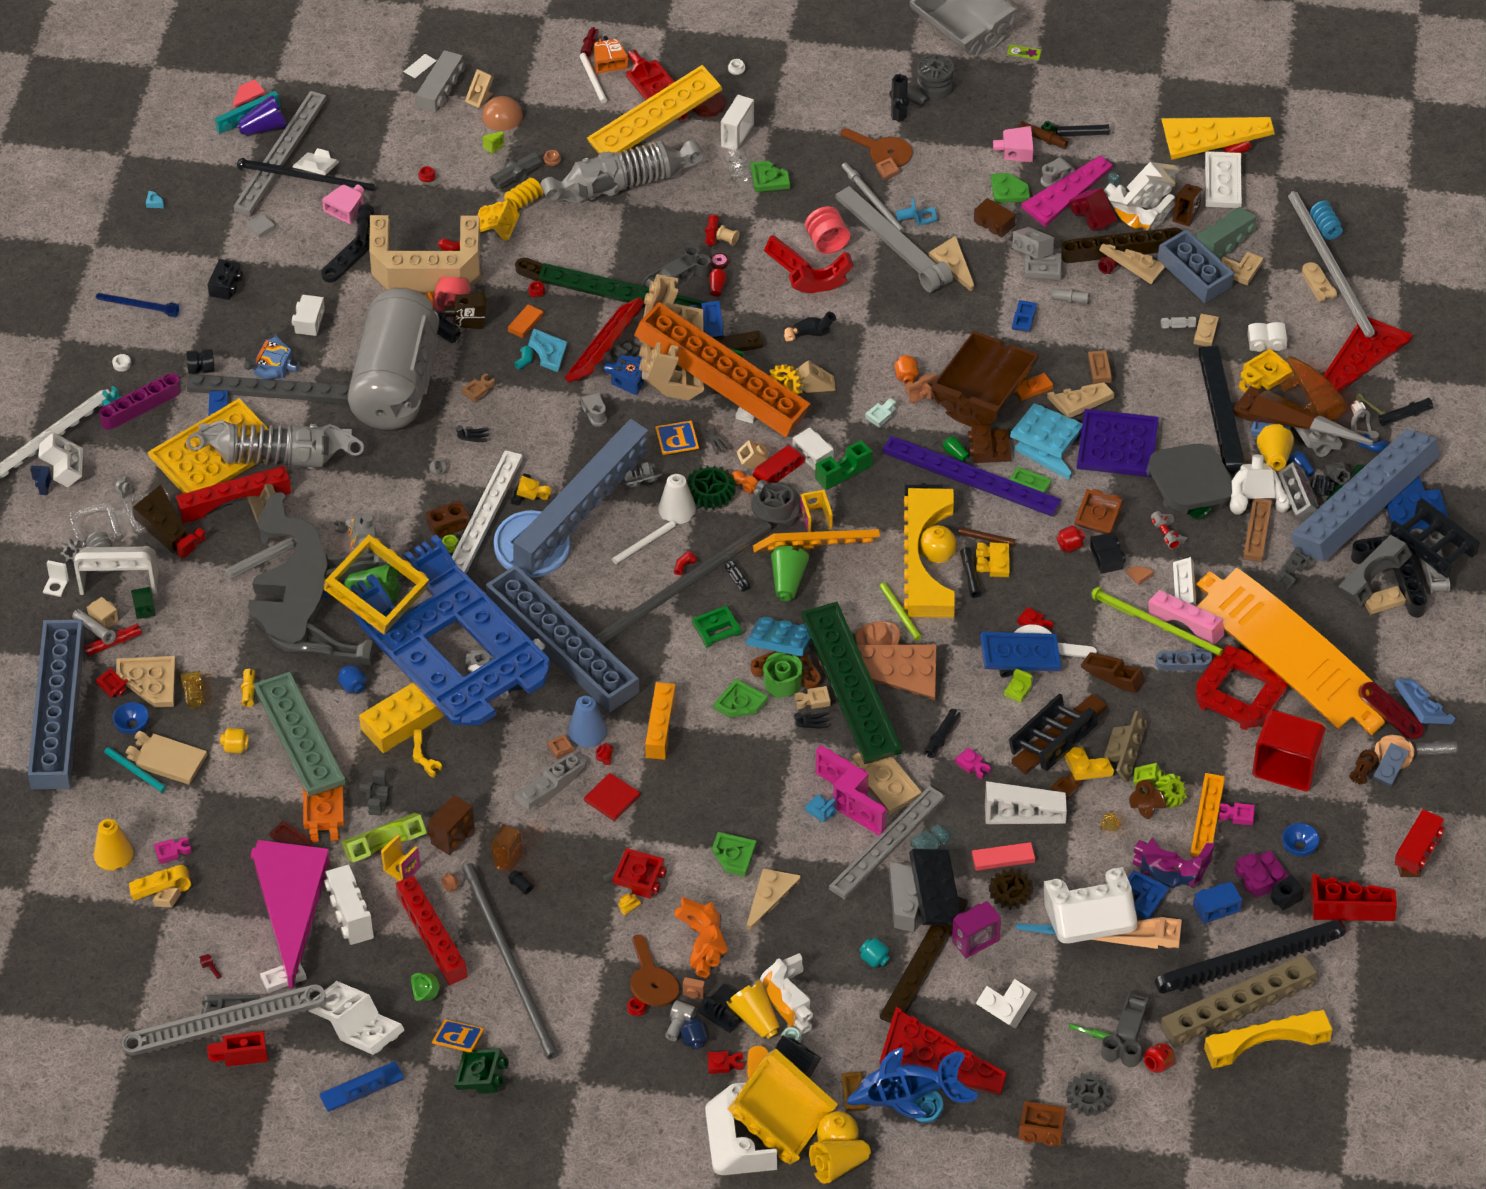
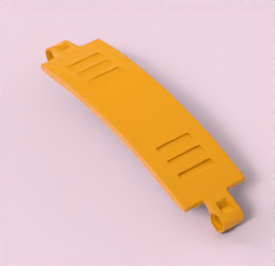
M1236 568L1226 579L1222 580L1209 571L1195 584V586L1197 585L1201 591L1208 595L1196 607L1223 618L1224 631L1274 671L1335 728L1339 730L1346 722L1354 718L1358 725H1361L1372 736L1385 724L1384 719L1368 706L1358 694L1359 687L1363 683L1373 681L1304 619L1247 574ZM1366 689V695L1369 696V690Z

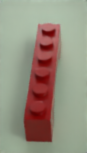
M285 466L177 495L176 502L182 522L186 523L201 519L208 512L228 501L242 497L260 496L265 484H272L276 493L291 494L290 479Z

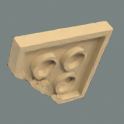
M175 656L117 658L116 674L123 681L125 679L129 681L126 685L128 688L153 707H174Z

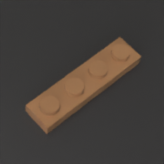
M1253 499L1243 555L1244 560L1262 562L1272 500Z

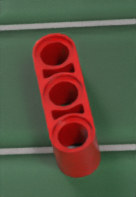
M788 445L757 466L753 472V477L758 481L766 480L767 482L777 483L800 467L805 460V456L793 446Z

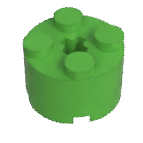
M777 652L766 659L763 666V683L765 689L775 698L791 696L801 689L802 663L796 655L792 654L791 656L783 652Z

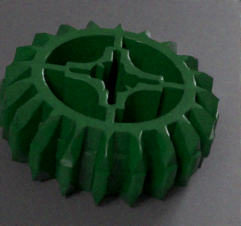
M707 465L706 468L700 466L699 471L693 470V473L689 474L686 480L695 505L699 509L701 507H704L705 510L712 508L713 511L715 507L721 509L722 504L727 506L736 493V483L733 475H730L728 470L724 471L723 467L718 469L715 465L714 467Z

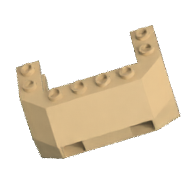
M370 215L369 252L373 278L385 290L409 288L422 294L435 291L436 284L443 276L465 278L471 288L481 280L482 276L479 216H461L460 251H390L389 216Z
M657 274L655 280L650 283L649 293L645 295L644 303L646 306L643 318L660 302L703 331V309L673 304L678 293V289L675 288L678 278ZM639 340L642 343L639 356L642 357L639 370L642 371V379L658 393L666 397L689 401L704 391V382L677 365L678 357L675 356L678 346L671 345L668 354L665 355L660 353V342H657L653 349L642 340Z

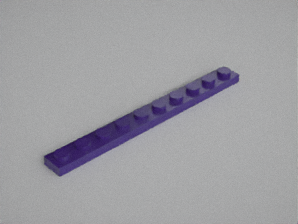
M893 436L889 438L883 448L884 454L1052 517L1061 504V499Z

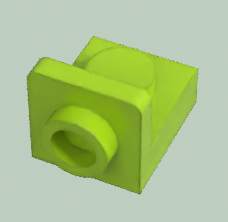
M1015 669L1013 679L1005 689L1004 696L1022 703L1032 688L1033 676L1026 671Z
M1157 763L1136 767L1133 783L1136 786L1141 780H1149L1154 784L1161 776L1165 775V772L1160 769Z

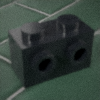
M222 259L218 260L207 284L210 297L230 300L232 294L236 293L238 281L242 280L243 271L240 269V263Z

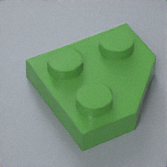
M769 161L750 162L755 192L790 189L788 171L784 169L779 170Z
M1009 173L991 174L994 202H1025L1030 198L1028 184Z
M735 679L713 704V709L729 718L757 714L768 701V696Z
M718 832L712 852L726 873L746 877L757 841Z

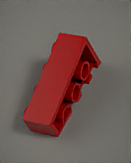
M1312 873L1310 893L1313 920L1395 921L1397 909L1395 889L1374 885L1365 887L1354 881L1344 883L1337 881L1338 878L1329 877V879L1319 878L1318 874Z

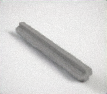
M287 538L226 568V575L231 579L294 548L292 539Z

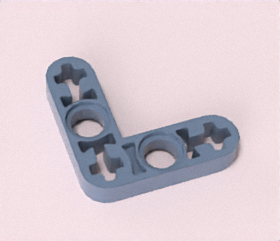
M1192 643L1193 651H1163L1158 653L1155 664L1158 669L1164 671L1206 670L1212 662V652L1199 648ZM1184 658L1187 659L1189 662L1186 664H1182L1179 662V659Z

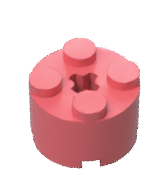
M441 277L435 286V310L443 313L444 306H454L456 296L471 294V288L467 279Z

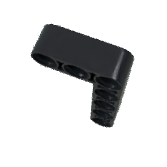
M1389 536L1356 540L1352 546L1351 560L1356 564H1361ZM1411 556L1400 568H1393L1399 588L1406 599L1405 605L1409 615L1419 618L1425 614L1427 597Z

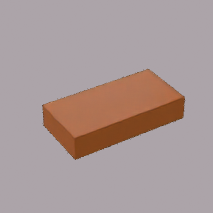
M527 305L508 326V332L524 338L543 317V311Z

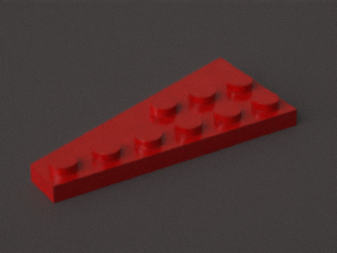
M1367 317L1375 334L1371 338L1365 337L1357 323L1317 384L1316 391L1334 397L1413 339V334Z
M895 1008L880 1057V1065L882 1060L891 1051L901 1047L904 1049L901 1064H918L937 1071L940 1062L947 1055L960 1051L964 1053L965 1058L959 1066L957 1079L967 1087L1001 1095L1006 1072L988 1061H983L976 1057L968 1049L961 1048L953 1040L935 1029L918 1022V1019L905 1014L900 1008Z

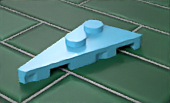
M1021 441L1015 446V451L1068 480L1071 478L1072 472L1062 458L1053 456Z

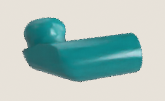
M523 346L520 349L522 358L514 362L518 370L532 362L533 350L531 347Z

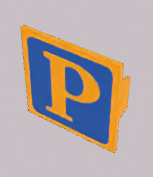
M692 421L655 426L662 455L699 449Z
M445 1019L432 1043L472 1052L476 1049L484 1028Z

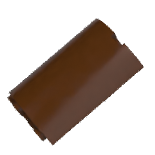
M973 331L931 386L932 395L938 405L941 404L947 410L945 413L955 421L969 427L992 424L1035 366L1039 354L1012 344L1007 347L999 339Z

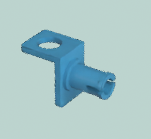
M914 197L911 198L912 205L910 208L896 210L898 222L910 218L916 219L917 225L937 221L935 207L917 211ZM926 213H931L932 217L929 219H924L923 215Z

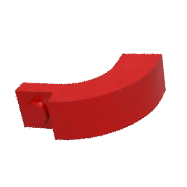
M844 251L831 265L822 269H810L800 264L789 274L792 288L800 292L817 293L830 291L847 281L846 274L854 265L850 254Z

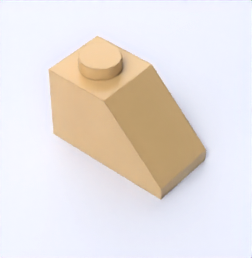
M809 360L796 369L799 370L798 376H803L800 383H803L804 386L800 387V389L804 392L836 390L834 376Z

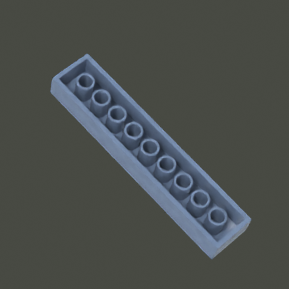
M629 419L513 542V563L531 575L535 570H539L544 561L555 553L556 548L565 543L567 536L577 530L581 521L586 520L591 511L601 504L602 499L606 495L611 494L614 486L624 480L628 471H632L637 462L645 458L648 453V430L634 420Z
M1410 429L1402 432L1291 533L1293 547H1299L1303 555H1310L1311 558L1325 562L1440 457L1437 438Z
M513 566L486 584L487 596L532 641L539 639L545 644V648L542 651L609 713L639 693V678L518 566Z
M82 619L43 620L28 766V780L31 790L71 789L85 641Z

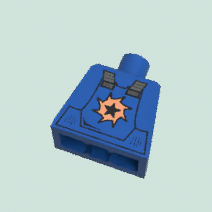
M621 355L616 364L606 362L604 366V372L611 374L612 385L634 395L639 393L645 381L642 379V371L639 370L641 357Z

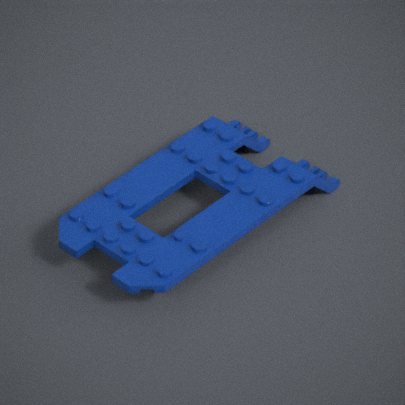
M435 534L430 538L432 544L436 546L434 549H431L428 543L424 541L421 543L422 548L419 545L414 548L417 555L420 556L419 558L415 559L409 551L403 554L404 558L411 563L413 568L427 576L429 582L426 590L432 597L404 613L385 634H382L352 610L350 611L364 632L453 725H481L496 716V712L489 705V702L519 684L530 694L545 685L551 662L549 657L456 565L442 540ZM373 574L366 578L368 583L372 585L369 589H367L363 581L357 582L360 590L355 585L351 586L350 589L354 594L385 617L395 608ZM456 620L494 658L465 677H462L427 640V638Z

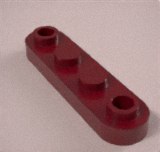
M1366 682L1359 687V697L1406 738L1412 740L1422 736L1424 731L1422 723L1377 684ZM1366 689L1369 690V696L1366 695ZM1410 726L1413 728L1412 733L1409 731Z

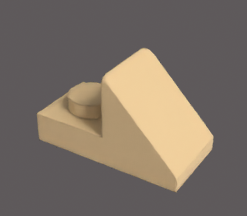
M477 69L464 102L480 108L493 95L492 92H489L494 76Z

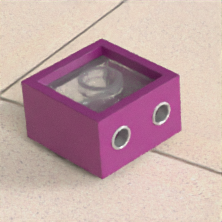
M986 901L975 905L965 913L958 914L953 919L952 942L965 959L1000 941L1001 917L991 904Z

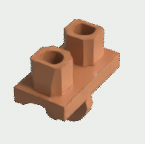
M933 373L929 376L925 374L914 383L910 381L905 384L906 393L912 404L925 397L927 399L933 398L931 386L937 380V374Z

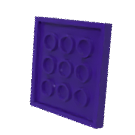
M1085 409L1077 469L1151 477L1147 476L1146 469L1150 456L1155 451L1159 417Z

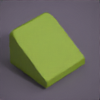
M502 131L482 137L483 148L492 154L504 146V132Z

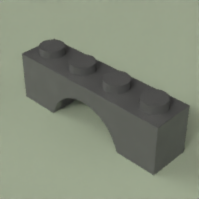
M1390 535L1338 586L1343 597L1358 607L1363 605L1373 595L1370 590V584L1375 575L1385 569L1400 568L1412 556L1407 544Z

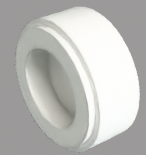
M119 354L112 360L113 367L117 371H126L131 367V359L126 354Z

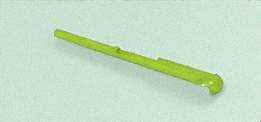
M1096 587L1092 590L1091 595L1095 601L1099 600L1132 617L1137 616L1162 628L1165 632L1177 635L1218 656H1221L1223 652L1222 648L1104 593L1102 587Z

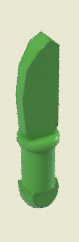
M1072 1023L1068 1027L1091 1034L1092 1038L1101 1040L1108 1035H1112L1096 1028L1092 1030Z

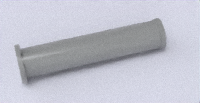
M77 609L78 612L74 611L73 619H82L83 626L100 637L103 643L109 645L114 642L116 633L113 630H108L81 609Z

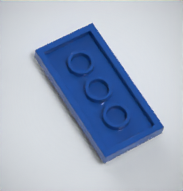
M981 632L980 634L984 669H1019L1028 671H1060L1061 669L1057 634Z

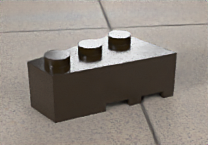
M161 484L133 506L134 519L170 552L174 553L177 551V544L181 538L186 537V530Z

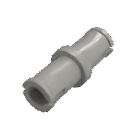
M1053 288L1052 300L1088 304L1089 292Z

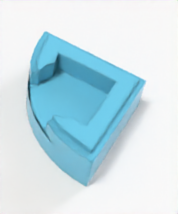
M148 191L146 208H164L163 199L157 193Z

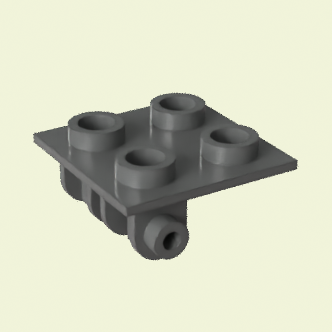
M650 461L636 465L638 476L635 468L632 471L629 470L624 480L619 484L629 488L640 485L641 481L647 483L657 481L658 477L662 476V474L653 473L655 464L654 462L650 463Z

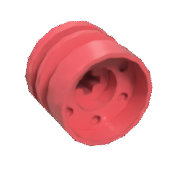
M821 207L813 211L805 221L806 231L817 251L822 254L838 252L850 240L851 234L838 210L834 207Z

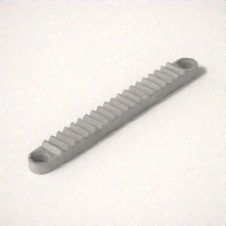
M320 985L298 988L131 1032L123 1037L122 1046L129 1055L151 1053L154 1050L159 1051L161 1048L167 1049L169 1046L175 1047L177 1044L193 1042L195 1039L201 1040L203 1037L209 1038V1036H216L218 1033L232 1032L234 1029L249 1027L252 1024L257 1025L260 1022L273 1021L275 1018L281 1019L283 1016L289 1017L291 1014L304 1013L309 1009L322 1006L326 1001V994ZM314 991L321 993V997L317 1001L310 999V994ZM132 1039L138 1040V1046L134 1049L127 1047L128 1042Z

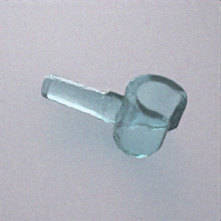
M1115 172L1110 173L1107 178L1110 182L1103 190L1110 183L1114 186L1118 185L1119 175Z

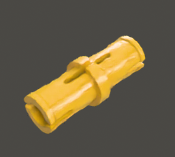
M251 669L243 671L241 704L245 706L247 701L246 707L254 705L255 690L253 684L255 683L256 672L253 669L251 675Z

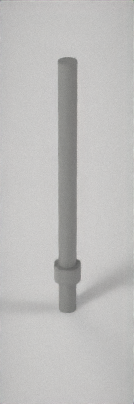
M847 162L843 163L842 168L848 174V178L855 182L885 218L903 233L905 231L904 227L860 178V174L853 170Z

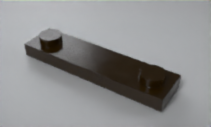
M760 331L714 338L727 348L738 351L763 348Z

